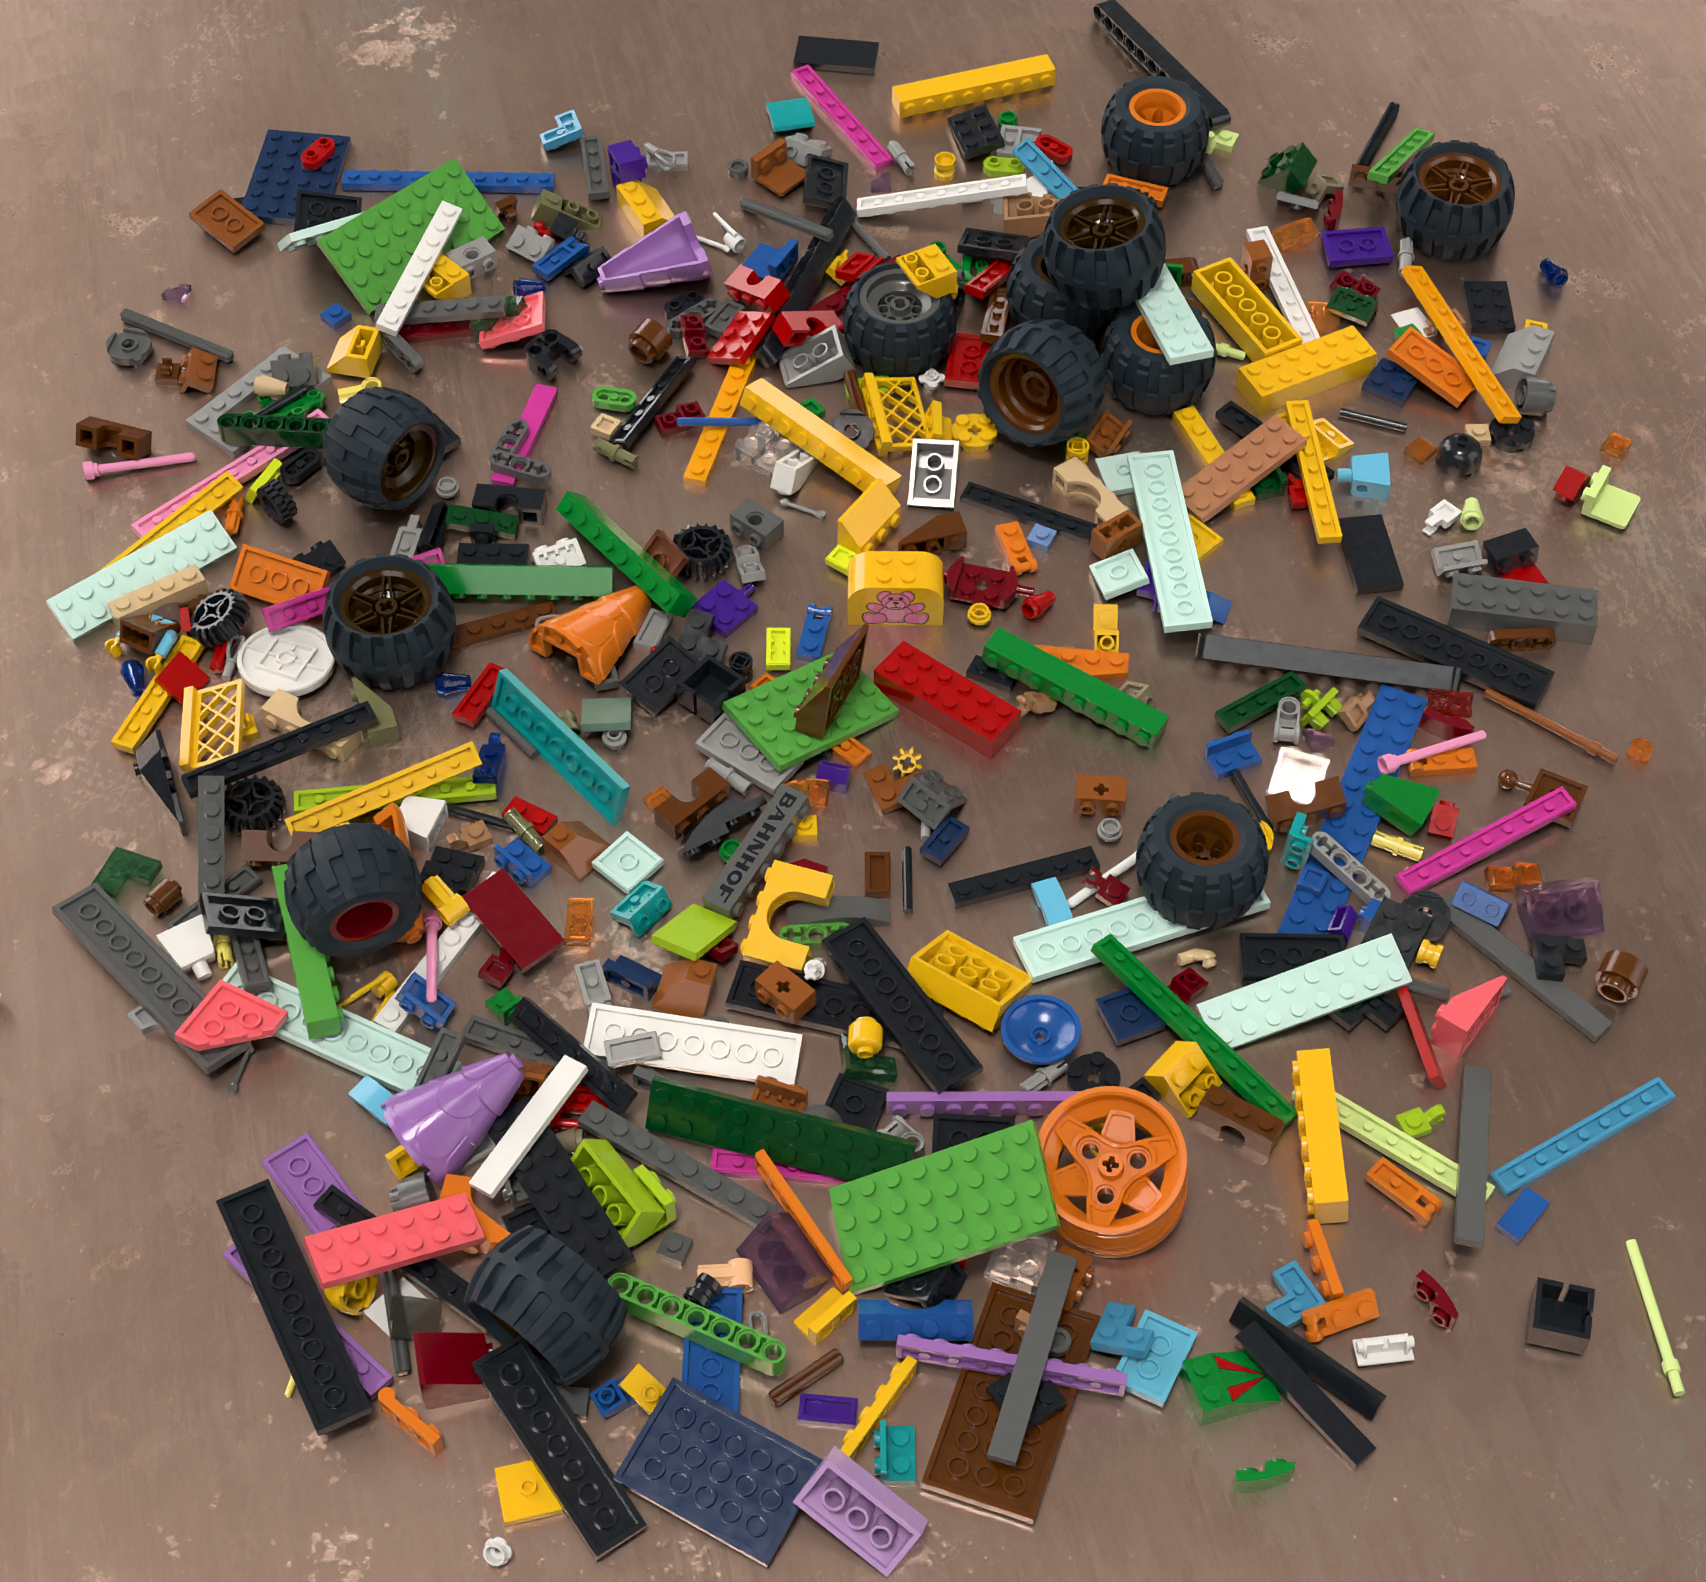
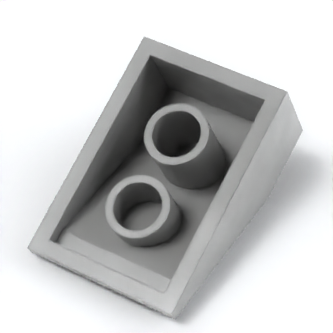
M836 325L805 340L802 346H794L786 350L778 360L787 389L837 381L843 378V373L846 370L853 369L856 371L846 339Z
M913 438L908 506L954 509L961 452L959 441Z

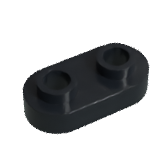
M690 290L668 301L664 305L665 317L670 320L704 300L703 294L696 290Z
M312 448L300 451L281 466L282 480L287 484L301 482L321 466L320 453Z

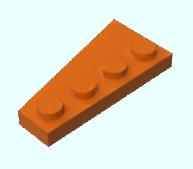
M1034 645L1101 681L1127 678L1129 653Z

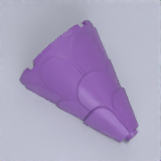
M686 211L677 214L597 268L600 274L597 281L601 290L606 289L607 293L644 290L645 287H661L668 284L698 281L713 277L709 260L704 249L699 244Z
M505 1052L463 1066L459 1071L431 1079L428 1083L392 1095L381 1103V1108L383 1110L387 1109L383 1115L391 1130L418 1166L421 1165L423 1168L430 1170L427 1175L436 1184L443 1187L446 1173L459 1175L476 1147L480 1146L496 1118L501 1116L526 1077L521 1069L524 1065L515 1053L511 1055Z

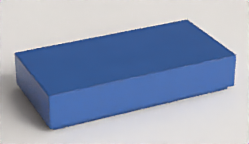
M1526 1187L1496 1223L1495 1229L1519 1244L1548 1208L1550 1202Z

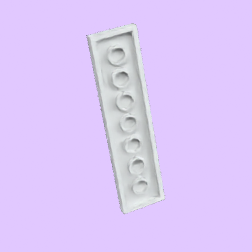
M592 1002L584 1046L596 1057L607 1060L603 1041L656 1031L662 1059L637 1063L638 1065L755 1082L757 1075L770 1076L789 1085L795 1084L803 1034Z

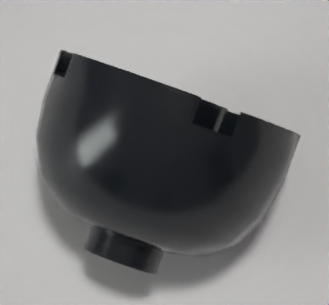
M1453 433L1445 437L1439 444L1435 462L1436 464L1438 462L1440 470L1450 477L1464 478L1467 474L1475 475L1480 469L1483 451L1480 443L1473 436L1465 433Z

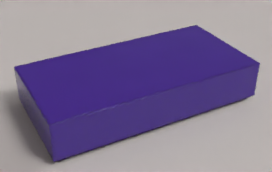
M800 1393L798 1424L855 1429L858 1398Z

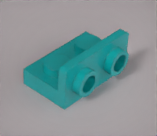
M1297 811L1280 863L1291 869L1302 871L1307 863L1314 840L1305 836L1309 827L1304 825L1307 815Z
M643 880L609 913L613 920L629 925L634 936L640 937L672 907V902L664 886Z
M886 1419L880 1420V1429H874V1447H880V1457H874L875 1475H880V1482L883 1485H916L915 1426H886Z

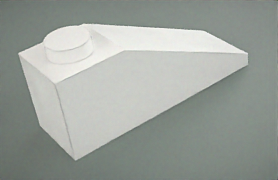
M799 447L776 461L770 488L776 489L782 495H792L803 486L820 461Z

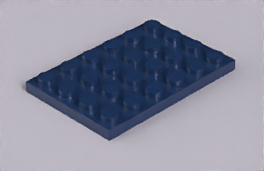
M268 129L242 206L264 223L294 226L297 190L335 194L350 149L351 138L340 135ZM321 137L333 139L336 152L325 164L316 170H307L302 166V153Z
M673 1377L617 1470L613 1480L752 1560L768 1567L800 1510L793 1503L794 1499L823 1459Z

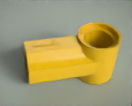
M438 875L431 876L424 881L422 894L436 908L437 914L448 927H451L471 911L466 901L458 893L454 894Z

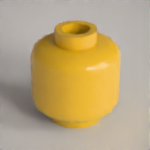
M859 1017L849 1026L848 1048L851 1052L857 1054L858 1057L864 1059L871 1058L882 1049L883 1028L874 1018Z

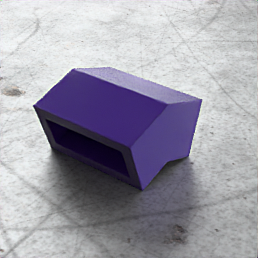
M821 760L817 769L816 788L846 794L850 784L852 766Z
M1351 905L1337 906L1327 929L1329 934H1344L1345 948H1347L1358 914Z

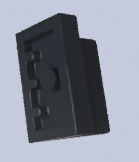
M958 1262L888 1284L884 1293L887 1297L920 1302L926 1309L940 1304L943 1300H954L967 1275Z

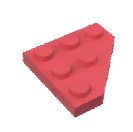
M541 291L520 298L517 301V306L512 311L507 309L506 317L495 318L496 323L492 327L485 326L480 330L479 344L482 350L496 348L500 344L516 342L521 338L530 335L537 336L544 332L546 297L544 292Z
M220 979L176 1031L174 1036L175 1041L196 1051H202L274 1036L289 1016L287 1010Z

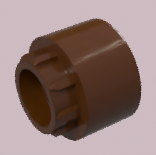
M647 318L629 335L630 343L628 344V350L637 361L643 364H650L651 362H658L672 346L673 341L669 332L660 323Z
M1619 950L1609 951L1606 953L1595 975L1597 989L1603 997L1617 1003L1626 1002L1638 995L1648 975V968L1639 958L1630 953Z

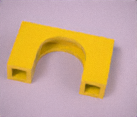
M774 860L772 868H767L764 879L766 885L764 891H760L756 902L758 909L756 914H752L748 925L750 932L748 938H744L741 943L740 953H742L744 961L765 966H771L775 961H779L791 972L805 975L804 966L812 957L810 947L777 937L770 930L771 917L779 906L793 900H801L828 907L836 883L833 875Z

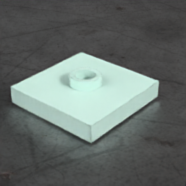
M1139 451L1095 459V467L1101 481L1116 496L1134 493L1127 455L1140 454Z
M1133 548L1089 565L1090 571L1105 601L1150 583Z
M628 831L592 861V867L627 895L643 880H647L664 865L663 858Z

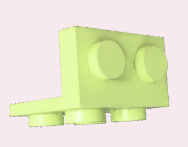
M1603 465L1599 473L1594 472L1589 483L1591 487H1586L1582 494L1581 500L1584 501L1581 514L1619 529H1625L1640 503V497L1607 484L1612 468Z

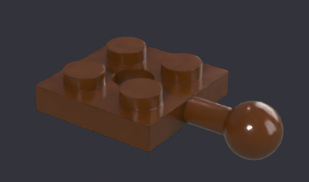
M1542 768L1533 784L1519 779L1517 774L1509 769L1503 770L1498 775V783L1502 788L1512 789L1516 787L1529 793L1523 807L1563 786L1577 803V807L1553 822L1569 828L1588 789V786Z

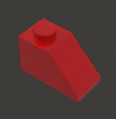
M1566 465L1552 490L1558 492L1557 497L1567 503L1570 500L1578 502L1585 488L1591 487L1589 483L1592 477Z

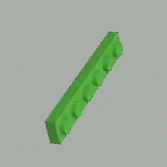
M1415 127L1369 170L1367 179L1374 181L1378 185L1389 184L1423 148H1426L1434 140L1435 133Z

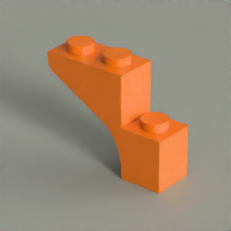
M446 1173L439 1199L465 1192L485 1236L483 1244L462 1250L470 1254L478 1252L488 1254L493 1247L510 1235V1233L474 1205L476 1190L469 1184L472 1177Z

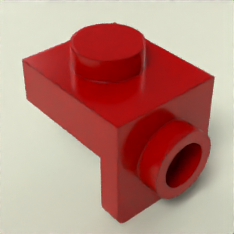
M1440 800L1439 804L1434 803L1427 833L1452 839L1460 808H1455V803Z

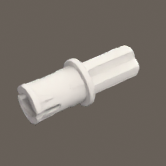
M814 958L805 964L804 978L806 980H818L824 975L827 964L825 961L821 962L822 958Z

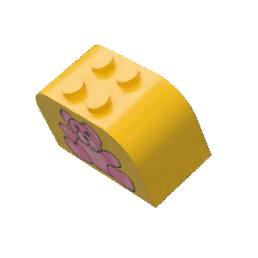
M867 551L855 555L849 561L848 625H943V563L936 555L921 551Z

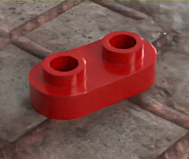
M1047 134L1036 138L1035 145L1050 160L1058 164H1066L1072 160L1073 149L1070 145Z
M328 137L317 139L302 153V166L307 170L319 169L335 154L334 140Z

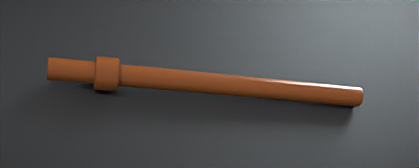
M1487 688L1483 696L1577 744L1586 749L1588 754L1594 757L1598 755L1613 764L1617 762L1619 755L1602 747L1603 744L1596 740L1590 741L1490 688Z

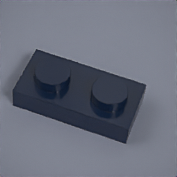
M948 815L920 847V854L941 866L969 834V826Z

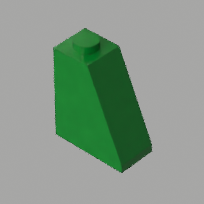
M1382 773L1375 781L1370 779L1362 790L1365 792L1361 803L1408 836H1411L1422 826L1441 791L1435 787Z

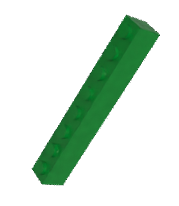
M567 490L556 510L666 613L686 618L698 598L585 495Z
M425 563L440 577L449 594H452V598H466V594H476L478 599H488L490 594L499 595V599H514V595H523V599H537V595H547L548 600H561V596H571V600H585V596H594V600H597L599 597L614 593L615 566Z
M1000 627L995 630L984 645L981 661L985 662L988 666L1006 673L1009 677L1027 684L1030 688L1048 695L1051 699L1069 706L1072 710L1080 712L1095 722L1109 727L1117 734L1128 737L1138 745L1152 750L1166 729L1169 718L1167 714Z

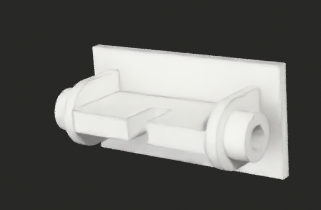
M1408 1333L1352 1340L1358 1367L1414 1360L1412 1347L1415 1346L1413 1335L1408 1336Z

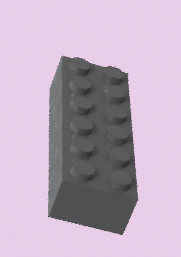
M1453 573L1449 588L1447 626L1485 632L1496 629L1549 627L1554 630L1557 641L1592 645L1598 621V590Z

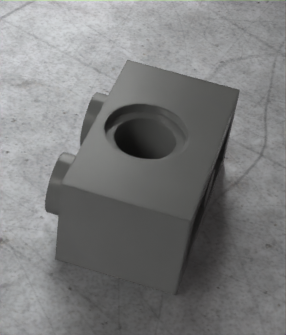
M747 498L730 513V530L737 536L748 540L753 546L759 547L766 552L784 536V520Z

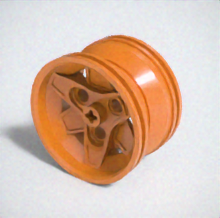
M1101 1086L1086 1089L1060 1103L1046 1118L1038 1133L1061 1228L1054 1231L1072 1247L1097 1257L1124 1258L1153 1248L1174 1229L1183 1213L1187 1199V1151L1182 1132L1175 1119L1168 1110L1152 1097L1137 1090L1120 1086ZM1105 1123L1101 1134L1090 1128L1093 1125ZM1135 1128L1145 1133L1149 1138L1135 1141ZM1066 1148L1075 1162L1059 1169L1061 1156ZM1087 1150H1094L1098 1153L1094 1159H1087L1083 1156ZM1136 1159H1140L1146 1164L1144 1167L1136 1169L1131 1166V1163ZM1164 1165V1179L1160 1190H1158L1148 1177ZM1104 1194H1109L1113 1197V1200L1108 1204H1103L1098 1199ZM1087 1197V1214L1078 1209L1068 1198ZM1122 1205L1138 1211V1213L1129 1217L1115 1219Z

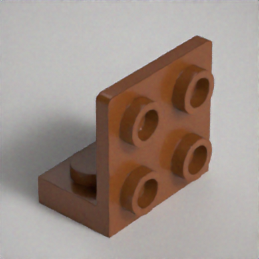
M779 138L751 157V177L780 197L804 182L805 169L787 158V141Z

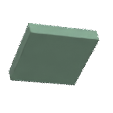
M631 697L582 699L581 731L631 730Z

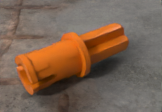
M238 495L230 500L229 508L225 512L226 521L224 529L229 536L237 534L239 524L244 518L242 511L245 499L241 495L239 502H236Z

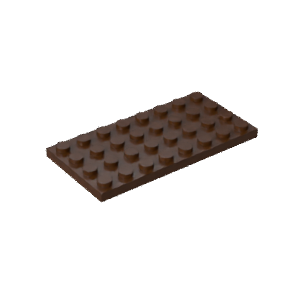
M992 1282L971 1344L981 1349L991 1350L997 1348L1006 1351V1353L1018 1355L1023 1338L1014 1331L1015 1317L1020 1309L1031 1314L1036 1296ZM1073 1307L1070 1311L1063 1309L1058 1327H1062L1069 1332L1071 1347L1066 1355L1062 1357H1052L1049 1355L1048 1359L1055 1358L1064 1363L1074 1365L1079 1363L1086 1364L1091 1350L1090 1341L1101 1316ZM961 1369L921 1481V1488L1033 1524L1077 1388L1055 1385L1067 1400V1407L1025 1433L1018 1460L1014 1467L987 1459V1453L1000 1410L987 1395L986 1387L1003 1376Z

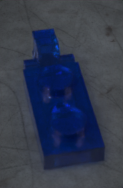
M490 733L488 744H483L480 748L479 757L483 765L474 768L472 775L473 784L499 783L506 758L505 744L501 743V733Z

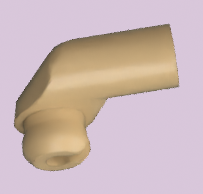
M1194 948L1177 954V961L1180 966L1196 961H1202L1204 968H1210L1217 964L1215 960L1216 955L1211 950Z

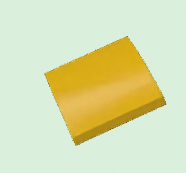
M1326 419L1314 420L1325 465L1340 458L1353 448L1355 443Z

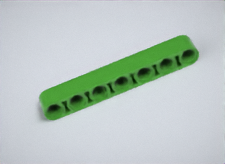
M616 1273L609 1278L608 1283L615 1290L626 1289L625 1292L619 1293V1296L627 1305V1313L767 1375L776 1376L783 1373L786 1369V1347L781 1341L626 1273ZM646 1299L651 1300V1302L648 1304L640 1303L641 1301ZM671 1310H674V1311L677 1312V1313L674 1314V1315H667V1314H665L666 1312L671 1311ZM697 1321L703 1323V1324L700 1325V1326H692V1325H691V1323L697 1322ZM719 1333L728 1334L726 1337L722 1338L716 1336ZM745 1344L754 1345L750 1349H745L742 1346ZM771 1355H777L780 1357L777 1360L768 1359V1357Z

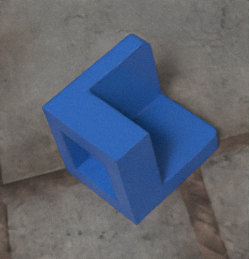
M1206 591L1212 620L1224 624L1233 602L1213 592Z

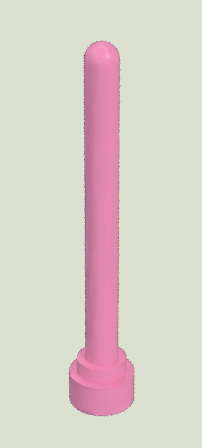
M190 452L100 465L88 461L83 462L85 480H93L103 473L195 461L196 455Z
M1480 730L1399 756L1388 753L1378 757V768L1381 773L1386 775L1395 773L1400 765L1484 740L1486 732Z
M428 910L423 913L424 930L427 932L426 1000L429 1003H434L437 1000V932L442 928V919L436 910Z

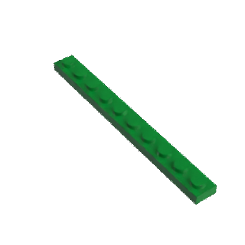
M1111 933L1093 944L1090 951L1184 1041L1197 1042L1213 1069L1250 1104L1283 1120V1128L1298 1117L1296 1109Z

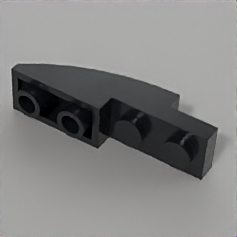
M764 794L743 804L739 796L736 795L709 811L696 822L683 838L676 851L678 856L687 853L689 857L702 851L701 845L708 843L711 847L724 841L722 836L729 832L728 827L741 822L739 817L746 814L750 818L762 812L760 807L768 804Z

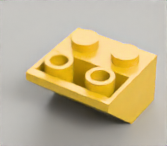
M936 244L896 258L897 264L918 290L936 299L956 292L957 270Z
M441 252L422 288L439 300L465 298L472 294L469 273Z
M357 325L340 337L328 364L327 372L363 378L371 377L383 349L380 330L375 329V327Z
M1175 1041L1143 1075L1161 1094V1100L1187 1118H1191L1198 1110L1199 1103L1211 1084L1220 1087L1222 1081L1197 1042Z

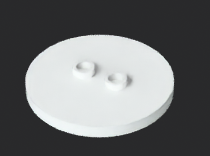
M294 624L271 633L268 631V628H264L254 633L244 642L237 656L238 672L241 679L253 691L269 697L278 688L294 696H301L312 692L331 677L336 664V659L329 650L324 633L301 624Z

